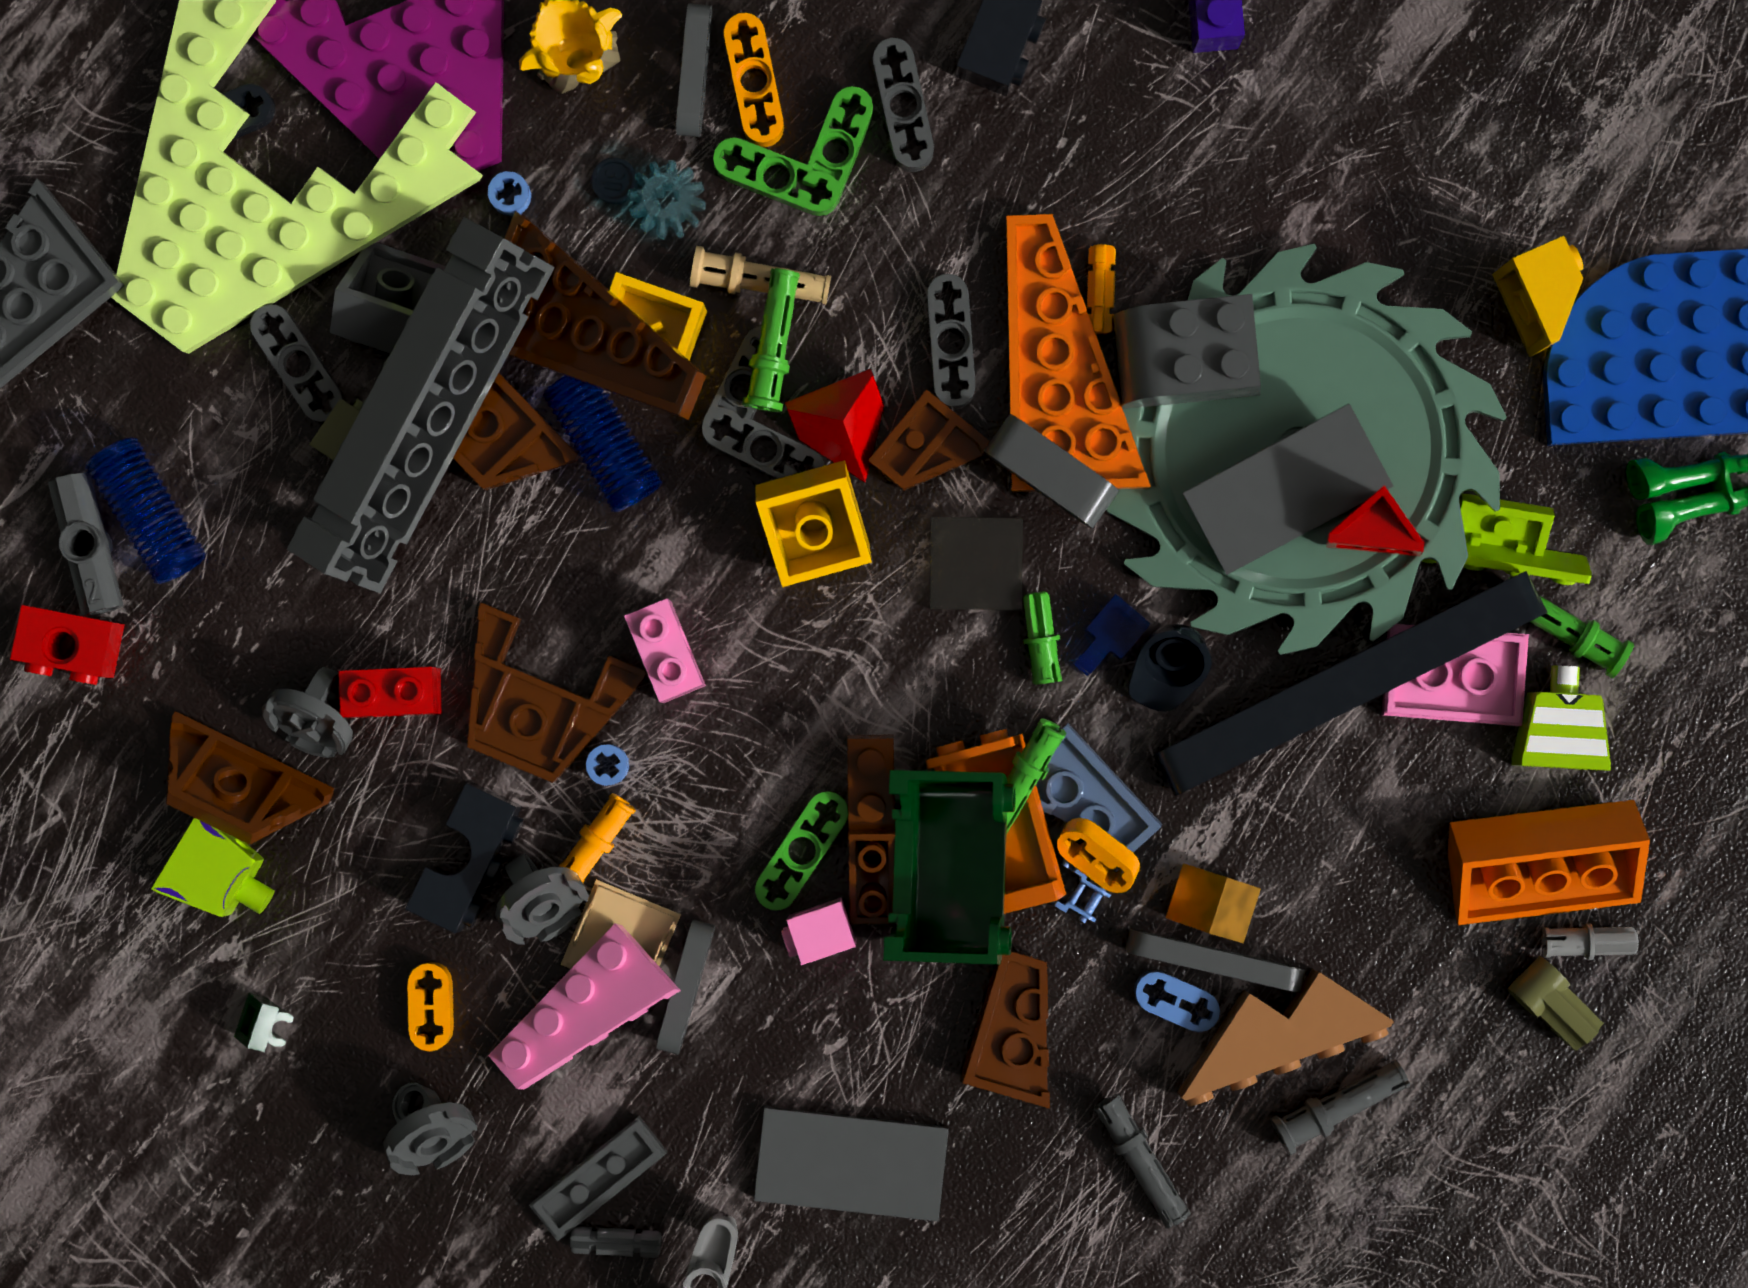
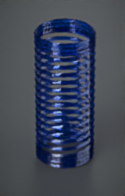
M564 376L544 391L543 398L548 402V407L553 408L552 414L557 415L556 421L562 422L561 428L566 429L565 435L570 436L569 442L574 443L573 449L579 450L578 456L583 457L582 463L587 464L586 470L592 471L590 477L596 478L594 484L600 485L599 491L604 492L603 498L608 499L606 504H609V508H612L611 512L622 511L656 491L661 486L662 481L657 476L656 470L648 471L652 467V463L642 465L647 461L648 457L642 456L638 458L643 454L644 450H635L638 448L639 442L631 443L635 439V435L627 436L631 428H624L627 421H620L623 414L614 415L617 413L618 407H611L614 404V400H607L610 393H603L605 391L603 389ZM568 404L562 410L557 411L559 407ZM572 411L568 416L561 418L565 413ZM577 418L571 424L565 425L569 420ZM581 425L575 431L570 432L573 427ZM585 432L581 437L574 439L576 435ZM591 438L584 445L578 446L582 441ZM597 444L588 452L582 453L586 448ZM600 452L594 458L588 459L592 454ZM604 459L598 465L591 467L595 462ZM610 465L604 471L595 474L599 469ZM616 471V472L613 473L611 476H609L607 479L601 480V478L604 477L605 475L610 474V473ZM620 478L618 481H616V482H615L614 484H612L611 486L605 487L609 482L614 481V480ZM626 484L615 493L609 494L612 490Z
M134 437L125 438L93 455L86 462L85 469H88L90 477L96 480L95 485L100 487L99 492L104 494L103 499L108 501V507L113 508L112 513L117 515L116 520L121 522L120 527L125 529V535L130 536L129 542L134 543L133 549L138 550L137 555L142 557V563L147 564L146 570L150 571L151 579H154V583L157 584L166 583L196 567L205 559L207 553L201 548V543L195 542L197 536L191 535L193 529L186 528L188 522L182 521L184 515L178 514L180 508L174 507L176 501L170 500L172 494L166 493L167 487L161 486L163 480L157 479L159 473L153 472L155 466L149 465L151 459L145 458L146 452L142 451L143 447L140 446L139 439ZM144 463L143 465H141L134 471L126 474L125 476L113 480L115 477L125 472L126 470L138 464ZM145 470H148L146 473L132 480L131 482L124 484L120 487H117L118 485H120L127 479L131 478L132 476ZM152 477L150 480L138 486L137 488L128 491L124 494H121L131 486L139 483L140 481ZM156 484L154 487L142 493L141 495L126 501L128 498L138 493L139 491ZM160 491L158 494L148 499L147 501L130 508L131 506H133L140 500L146 498L147 496ZM164 498L162 501L152 506L151 508L136 514L146 506ZM164 506H167L166 508H164V509L161 510L160 512L156 513L155 515H153V516H151V517H149V518H147V519H145V520L140 521L141 519H143V518L146 517L147 515L151 514L152 512H154V511H156V510H158V509H160V508H162V507H164ZM171 513L169 516H167L166 518L162 519L161 521H159V522H157V523H155V524H153V525H151V526H149V527H146L147 525H149V524L152 523L153 521L159 519L160 517ZM177 519L176 521H174V522L171 523L170 525L166 526L165 528H163V529H161V530H159V531H157V532H155V533H153V534H150V533H152L153 531H155L156 529L160 528L161 526H163V525H165V524H167V523H169V522H171V521ZM177 527H180V528H178L177 530H175L174 532H172L171 534H169V535H167V536H165V537H163V538H161V539L155 541L156 539H158V538L161 537L162 535L166 534L167 532H169V531H171V530H173V529H175V528H177ZM136 528L133 532H129L130 529ZM182 535L181 537H179V538L176 539L175 541H173V542H171V543H169V544H167V545L161 547L163 544L167 543L168 541L174 539L175 537H178V536ZM146 541L142 546H137L139 543ZM188 541L187 543H185L184 545L180 546L179 548H177V549H175V550H173V551H171V552L165 554L166 552H168L169 550L173 549L174 547H176V546H178V545H180V544H182V543ZM150 548L146 553H141L143 550ZM153 556L150 560H146L147 557Z

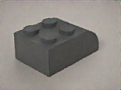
M1252 294L1143 305L1120 311L1113 316L1122 409L1260 396L1261 382Z

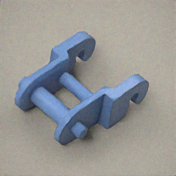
M1062 859L1061 865L1080 875V883L1069 901H1066L1064 904L1059 901L1049 903L1065 913L1069 908L1081 914L1079 920L1083 923L1087 919L1095 923L1096 918L1092 916V913L1103 896L1110 898L1111 894L1104 891V888L1097 887L1087 881V876L1065 859ZM1087 885L1095 891L1082 910L1075 906V903Z

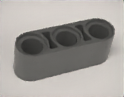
M1012 414L1008 415L983 450L996 463L1091 529L1094 528L1119 493V489Z

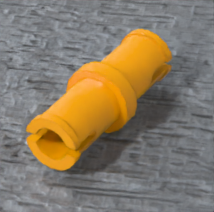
M612 793L590 826L586 824L579 832L582 837L559 867H567L579 875L582 883H584V879L604 852L610 853L614 847L613 839L636 809L629 805L630 803Z

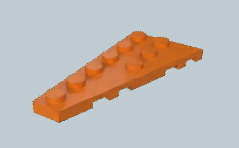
M1053 214L1006 216L1010 414L1041 433L1105 478L1117 489L1151 488ZM1012 474V492H1037Z

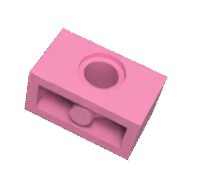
M664 599L624 616L660 703H666L706 686L676 611L669 599Z
M842 897L789 915L786 920L788 926L784 927L781 931L789 957L798 955L801 965L856 947V938Z

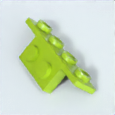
M1461 493L1459 503L1468 551V558L1463 566L1464 568L1477 571L1484 568L1503 570L1511 576L1527 571L1529 576L1547 577L1562 585H1573L1576 582L1590 583L1592 572L1586 556L1546 550L1555 517L1553 508L1500 499V510L1494 512L1479 496ZM1432 559L1422 560L1425 563H1436Z

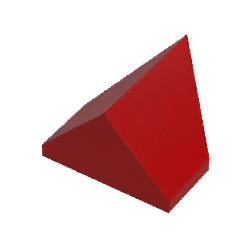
M871 369L785 402L799 440L834 463L845 460L848 472L866 483L870 467L868 460L873 454L884 409V404Z
M1384 485L1328 534L1326 547L1420 557L1424 552L1425 542Z

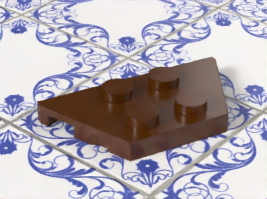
M498 373L453 458L482 489L489 490L574 463L580 456L515 388Z
M176 711L172 715L169 735L167 805L247 844H252L329 804L334 792L333 787Z

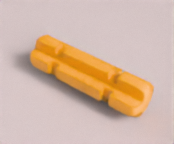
M1106 244L1090 246L1088 251V265L1093 266V270L1088 271L1087 308L1091 309V314L1088 315L1096 335L1111 334L1114 330V314L1109 313L1110 309H1114L1115 271H1111V265H1115L1116 249L1114 246Z

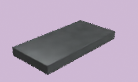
M1348 403L1182 493L1223 570L1228 575L1367 501L1384 485L1387 489L1393 487V484L1356 414Z
M765 1106L754 1201L939 1222L949 1128L948 1126Z

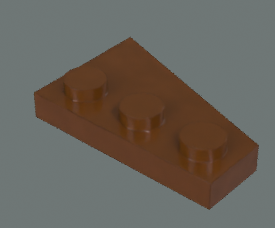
M1011 951L1010 955H1002L1000 965L995 964L960 1077V1081L963 1084L1050 1109V1092L1048 1091L1047 1084L1049 1049H1047L1046 1019H1048V974L1046 961Z

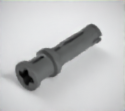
M1394 1060L1381 1067V1069L1356 1080L1320 1100L1317 1097H1310L1305 1100V1106L1282 1118L1275 1115L1270 1118V1121L1279 1141L1288 1155L1291 1156L1296 1153V1147L1319 1135L1325 1138L1334 1131V1125L1377 1104L1394 1093L1410 1087V1083L1399 1062Z

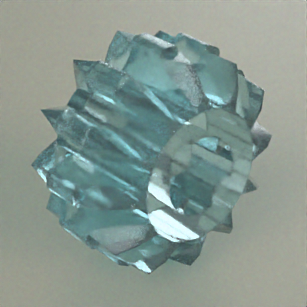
M668 161L666 173H661L658 164L652 162L649 165L653 175L650 179L640 172L635 175L636 182L643 189L634 188L628 190L629 199L639 202L629 209L632 218L644 217L640 224V228L644 233L651 231L657 224L656 230L659 239L664 240L666 238L668 227H673L676 236L681 238L684 236L682 222L685 221L694 228L699 225L698 218L690 211L700 212L706 209L705 201L696 198V196L704 191V186L702 182L690 183L694 175L690 167L683 169L677 176L676 161ZM666 191H672L675 200L678 201L670 202L668 209H662L659 200L656 199H662L665 197Z

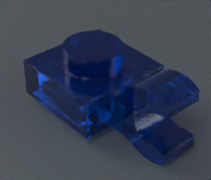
M1115 594L1084 630L1095 640L1073 665L1088 676L1109 652L1117 659H1122L1151 623Z

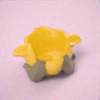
M544 0V2H540V11L537 12L536 21L532 25L533 29L529 33L532 49L519 59V69L522 71L539 69L537 76L542 80H546L549 86L558 94L575 89L579 83L592 84L600 78L602 72L607 71L621 61L616 44L618 39L617 32L610 30L622 17V13L615 8H607L596 12L592 6L589 7L586 2H579L578 0Z

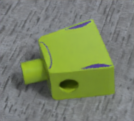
M196 818L192 820L151 888L159 894L220 917L231 915L239 902L256 913L261 914L275 890L254 878L264 861L260 854L247 843Z

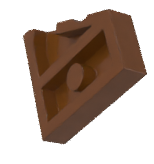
M926 389L869 458L868 462L901 490L905 491L986 455L983 450L990 441Z

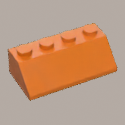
M1635 801L1606 802L1603 804L1450 822L1447 854L1457 924L1466 925L1641 903L1650 838Z

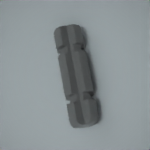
M577 1226L572 1230L570 1237L571 1252L575 1254H589L592 1250L596 1251V1255L633 1257L635 1253H640V1257L657 1258L661 1253L662 1247L661 1233L650 1230H643L642 1234H636V1230L599 1228L598 1231H592V1227Z

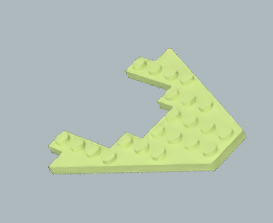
M179 0L116 273L125 286L111 298L182 352L191 353L250 318L260 307L271 305L480 181L483 175L449 150L476 112L435 82L355 193L323 169L317 167L291 203L224 153V150L250 114L214 88L277 0Z

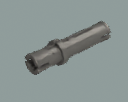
M1119 1093L1114 1094L1112 1099L1109 1096L1102 1100L1093 1109L1110 1133L1115 1143L1112 1147L1116 1154L1122 1155L1130 1166L1143 1191L1158 1212L1165 1228L1169 1229L1173 1224L1174 1226L1180 1224L1191 1215V1212L1180 1198L1173 1183L1146 1141V1138H1148L1146 1131L1143 1127H1138L1134 1119H1132Z

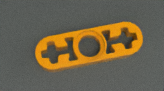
M739 13L727 21L724 28V39L743 131L750 143L761 147H769L781 139L784 132V122L765 29L760 19L755 15ZM747 26L751 33H758V35L751 37L754 57L745 59L741 41L737 39L732 40V37L739 35V27ZM760 53H763L764 55L763 58L755 57ZM736 58L744 59L739 63L735 62ZM749 69H760L766 74L767 83L762 90L749 92L741 85V77ZM769 97H772L773 99L772 103L763 102ZM745 102L764 103L766 118L769 121H776V124L769 126L770 134L761 135L759 129L750 128V125L757 123L755 105L752 104L746 108L744 106Z

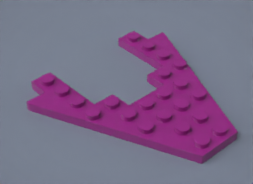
M277 0L252 34L282 66L378 159L382 157L436 82L476 112L449 150L478 172L502 162L504 0H407L349 25L344 20L337 0Z

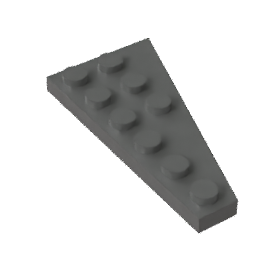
M36 179L28 191L31 196L19 215L14 214L5 228L8 232L0 243V389L125 286L46 185Z

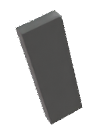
M638 1116L534 1199L529 1206L554 1238L559 1241L666 1155L668 1151L641 1117Z

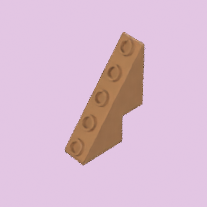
M1314 969L1311 970L1303 982L1301 993H1296L1283 1015L1243 990L1177 1093L1186 1101L1188 1106H1195L1213 1099L1212 1091L1230 1085L1231 1090L1235 1091L1251 1086L1258 1082L1256 1075L1273 1069L1275 1075L1293 1071L1301 1067L1300 1059L1317 1053L1319 1059L1337 1055L1345 1050L1343 1044L1361 1038L1362 1043H1368L1381 1039L1389 1034L1387 1028L1391 1027L1394 1021Z

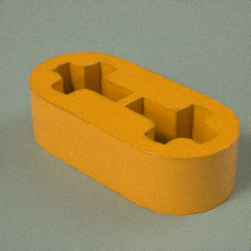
M1084 818L1071 819L1066 823L1057 840V848L1061 856L1105 890L1113 893H1123L1133 885L1140 870L1137 856L1094 822ZM1081 838L1085 842L1078 844L1075 841ZM1116 867L1121 868V870H1119L1118 872H1115L1112 869H1115Z
M427 962L413 969L408 978V1031L410 1040L417 1048L430 1052L443 1047L453 1035V981L451 973L444 965L437 962ZM427 970L433 972L435 979H441L442 987L435 989L433 992V1003H428L427 989L419 987L418 984L420 979L426 977ZM428 1010L434 1011L435 1025L443 1027V1033L435 1036L434 1042H429L428 1034L420 1033L419 1030L420 1026L428 1022Z

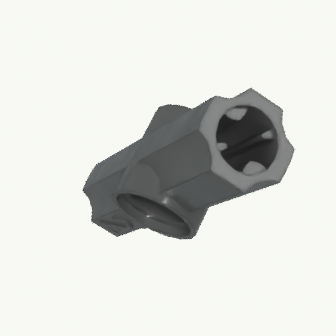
M90 473L68 474L49 481L48 486L61 533L59 549L68 560L81 615L103 614L124 607L111 557L113 549L112 539L109 533L104 530ZM91 533L94 538L93 550L88 555L82 556L78 551V541L82 535Z

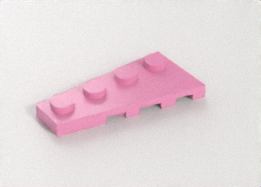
M615 923L488 1056L516 1089L524 1090L572 1060L573 1056L589 1045L599 1043L609 1036L608 1033L627 1021L637 1019L648 1012L647 1009L662 999L670 998L681 990L622 925Z

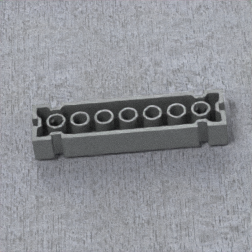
M463 217L456 232L452 235L446 251L452 253L444 270L437 267L429 278L427 287L412 315L408 318L394 349L385 361L370 394L363 402L361 410L346 439L340 445L339 452L324 480L320 483L313 499L319 503V506L312 518L303 517L286 549L326 575L346 582L349 579L358 586L378 593L382 592L398 562L392 558L398 544L403 543L407 545L526 323L528 316L523 314L527 303L531 297L538 300L555 268Z

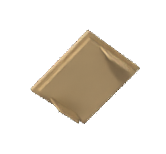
M596 879L561 965L571 969L616 923L622 925L660 967L681 914Z

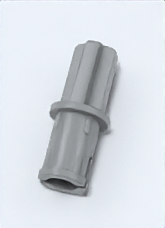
M1585 923L1584 928L1549 929V927H1545L1542 930V945H1546V948L1542 949L1545 958H1550L1551 956H1585L1587 960H1593L1594 955H1633L1638 951V934L1633 927L1593 928L1591 923Z

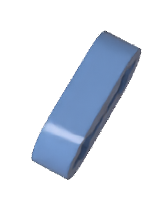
M1157 970L1145 972L1135 982L1134 995L1136 1001L1143 1009L1156 1016L1196 1032L1211 1029L1219 1019V1003L1213 995L1204 989ZM1157 979L1163 980L1162 988L1166 992L1175 995L1172 1003L1158 998L1155 1000L1154 1005L1147 1003L1149 995L1143 991L1146 983L1154 985ZM1200 997L1205 998L1204 1006L1210 1011L1207 1018L1199 1017L1196 1023L1191 1022L1192 1014L1186 1009L1179 1007L1181 1000L1184 999L1196 1004Z

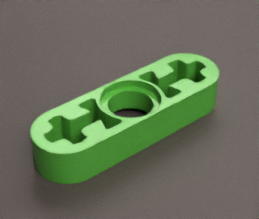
M825 791L815 795L810 800L756 882V897L765 908L782 910L792 904L848 819V805L842 796L835 792ZM832 799L838 803L836 812L841 817L837 823L832 820L826 822L820 832L829 834V837L825 843H822L815 833L801 829V825L805 820H808L813 826L820 815L818 810L815 809L816 804L819 801L827 804ZM806 837L814 843L816 854L812 861L806 864H798L791 859L789 845L794 839ZM779 858H782L789 868L802 872L803 876L800 881H797L791 875L784 886L785 890L789 892L788 897L784 899L778 896L773 902L766 897L769 889L764 886V883L767 879L776 881L784 869L776 867L775 864Z

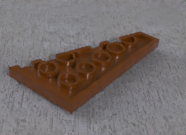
M515 211L504 239L555 268L538 300L531 297L527 303L523 314L527 315L528 319L508 355L689 420L706 375L526 216Z

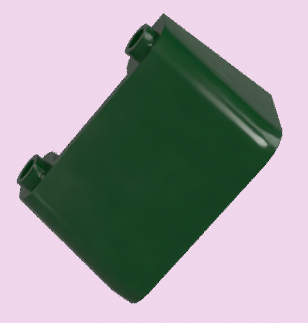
M890 770L889 794H895V805L901 806V810L892 809V819L895 820L892 913H889L888 923L897 924V928H891L890 937H884L883 961L1000 965L1002 955H1010L1012 946L1011 927L1004 926L1007 812L1015 811V784H1007V777L1004 773Z

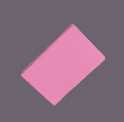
M1395 624L1387 631V639L1414 625ZM1506 633L1384 693L1381 715L1522 726L1529 634Z

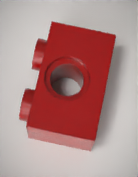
M21 605L10 660L25 662V672L52 676L53 669L57 668L71 671L69 680L97 685L99 677L114 678L125 624ZM70 634L75 640V651L69 658L65 659L59 652V642L65 635Z
M413 667L339 671L340 715L344 718L442 714L441 668Z

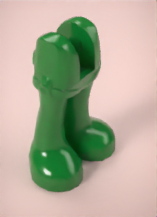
M1722 452L1715 455L1711 460L1679 467H1662L1648 458H1638L1629 461L1626 469L1627 483L1630 492L1638 500L1657 497L1668 492L1710 483L1712 491L1685 498L1646 503L1639 506L1636 521L1642 540L1647 545L1661 543L1668 538L1675 526L1682 522L1725 512L1728 515L1739 514L1743 508L1748 507V486L1733 492L1729 475L1732 473H1737L1738 475L1748 472V454L1730 455Z

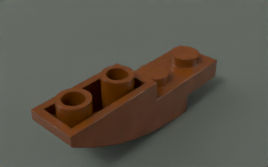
M894 734L847 735L850 924H895L888 923L889 913H892L895 850V820L892 819V809H895V794H889L890 770H894Z

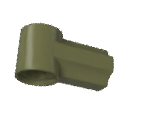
M1539 956L1507 990L1529 1013L1536 1018L1540 1017L1567 1046L1577 1051L1582 1046L1588 1044L1599 1033V1029L1604 1023L1568 988L1570 983L1546 959Z

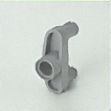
M716 1213L704 1223L688 1266L683 1288H694L693 1279L701 1274L712 1276L717 1281L718 1288H727L738 1240L737 1224L732 1216L728 1215L726 1217L723 1216V1213Z

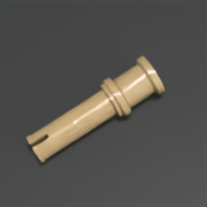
M696 246L690 287L697 288L699 284L727 288L729 294L740 293L741 289L768 293L769 281H766L765 277L770 278L771 269H791L747 262L746 257L742 256L741 253L735 252L733 256L705 252L703 246ZM706 267L726 270V273L706 270ZM791 270L800 274L798 283L805 285V287H797L796 299L827 304L831 276ZM744 273L756 275L757 279L747 278L743 276Z

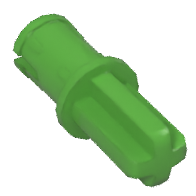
M1044 591L1028 593L1023 598L1028 638L1023 639L1024 644H1028L1032 683L1033 685L1060 682L1062 681L1056 642V640L1060 639V635H1054L1049 594Z

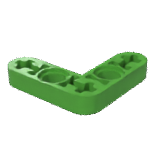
M853 86L846 87L836 94L808 164L796 161L743 139L729 138L719 143L714 150L713 160L716 172L729 183L816 216L828 215L836 208L871 123L873 116L872 99L865 90ZM853 99L860 100V109L865 112L863 115L855 114L850 124V132H858L856 138L844 130L831 129L833 123L842 128L845 120V109L840 106L842 103L850 105ZM831 140H841L849 147V155L841 163H831L823 156V148ZM735 149L740 150L742 160L754 166L756 156L763 158L757 166L756 180H749L751 170L737 165L734 171H728L727 162L722 158L724 154L733 155ZM774 165L783 166L790 173L789 182L780 189L770 188L763 180L765 171ZM798 173L806 175L802 182L803 185L816 189L819 183H825L827 193L832 196L830 200L821 199L819 205L813 204L812 195L802 189L798 190L797 198L790 196L796 188Z

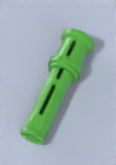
M772 268L757 354H753L752 358L749 359L748 364L752 369L748 396L743 397L742 405L758 410L782 412L783 404L779 400L783 376L789 374L790 369L788 360H785L786 346L800 274L791 270Z
M1540 596L1548 612L1546 614L1558 620V623H1554L1544 616H1540L1530 621V623L1568 644L1572 656L1587 658L1604 668L1606 676L1611 679L1614 678L1628 660L1634 648V643L1629 640L1622 642L1600 629L1599 622L1589 619L1583 622ZM1570 627L1577 631L1576 635L1569 632L1567 628ZM1598 644L1604 647L1605 649L1609 650L1611 653L1607 654L1602 650L1596 648L1594 645Z

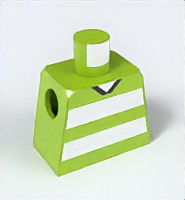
M1551 666L1550 692L1527 693L1523 708L1522 726L1518 728L1511 765L1611 770L1603 699L1600 695L1578 694L1580 667Z

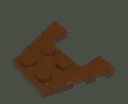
M480 603L477 618L479 620L477 643H475V673L471 694L467 747L555 783L646 679L647 671L608 656L591 698L581 697L505 665V657L521 619Z

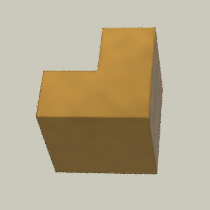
M1183 863L1166 919L1244 944L1261 888Z

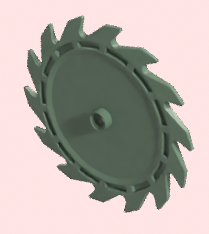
M1315 244L1278 252L1238 294H1252L1261 382L1260 396L1123 409L1151 488L1119 489V493L1106 509L1111 515L1151 536L1160 544V550L1155 556L1125 559L1124 565L1152 587L1211 591L1217 596V605L1212 610L1191 621V627L1230 635L1277 615L1286 614L1291 617L1294 625L1278 649L1280 655L1317 647L1358 603L1368 604L1372 609L1369 640L1374 642L1403 619L1418 566L1422 560L1432 559L1436 561L1446 590L1453 589L1468 558L1459 503L1460 494L1464 491H1473L1494 512L1500 510L1499 471L1467 428L1465 417L1470 413H1479L1503 422L1507 416L1488 382L1440 357L1435 349L1436 344L1440 341L1471 337L1472 331L1443 309L1386 306L1381 304L1377 299V293L1382 288L1404 276L1402 269L1366 262L1316 283L1305 282L1301 277V272L1317 249ZM1221 258L1193 281L1188 300L1231 296L1223 290L1226 260L1224 258ZM1349 403L1393 484V487L1388 489V491L1425 542L1422 555L1409 556L1326 547L1328 534L1363 504L1361 503L1226 575L1182 492Z

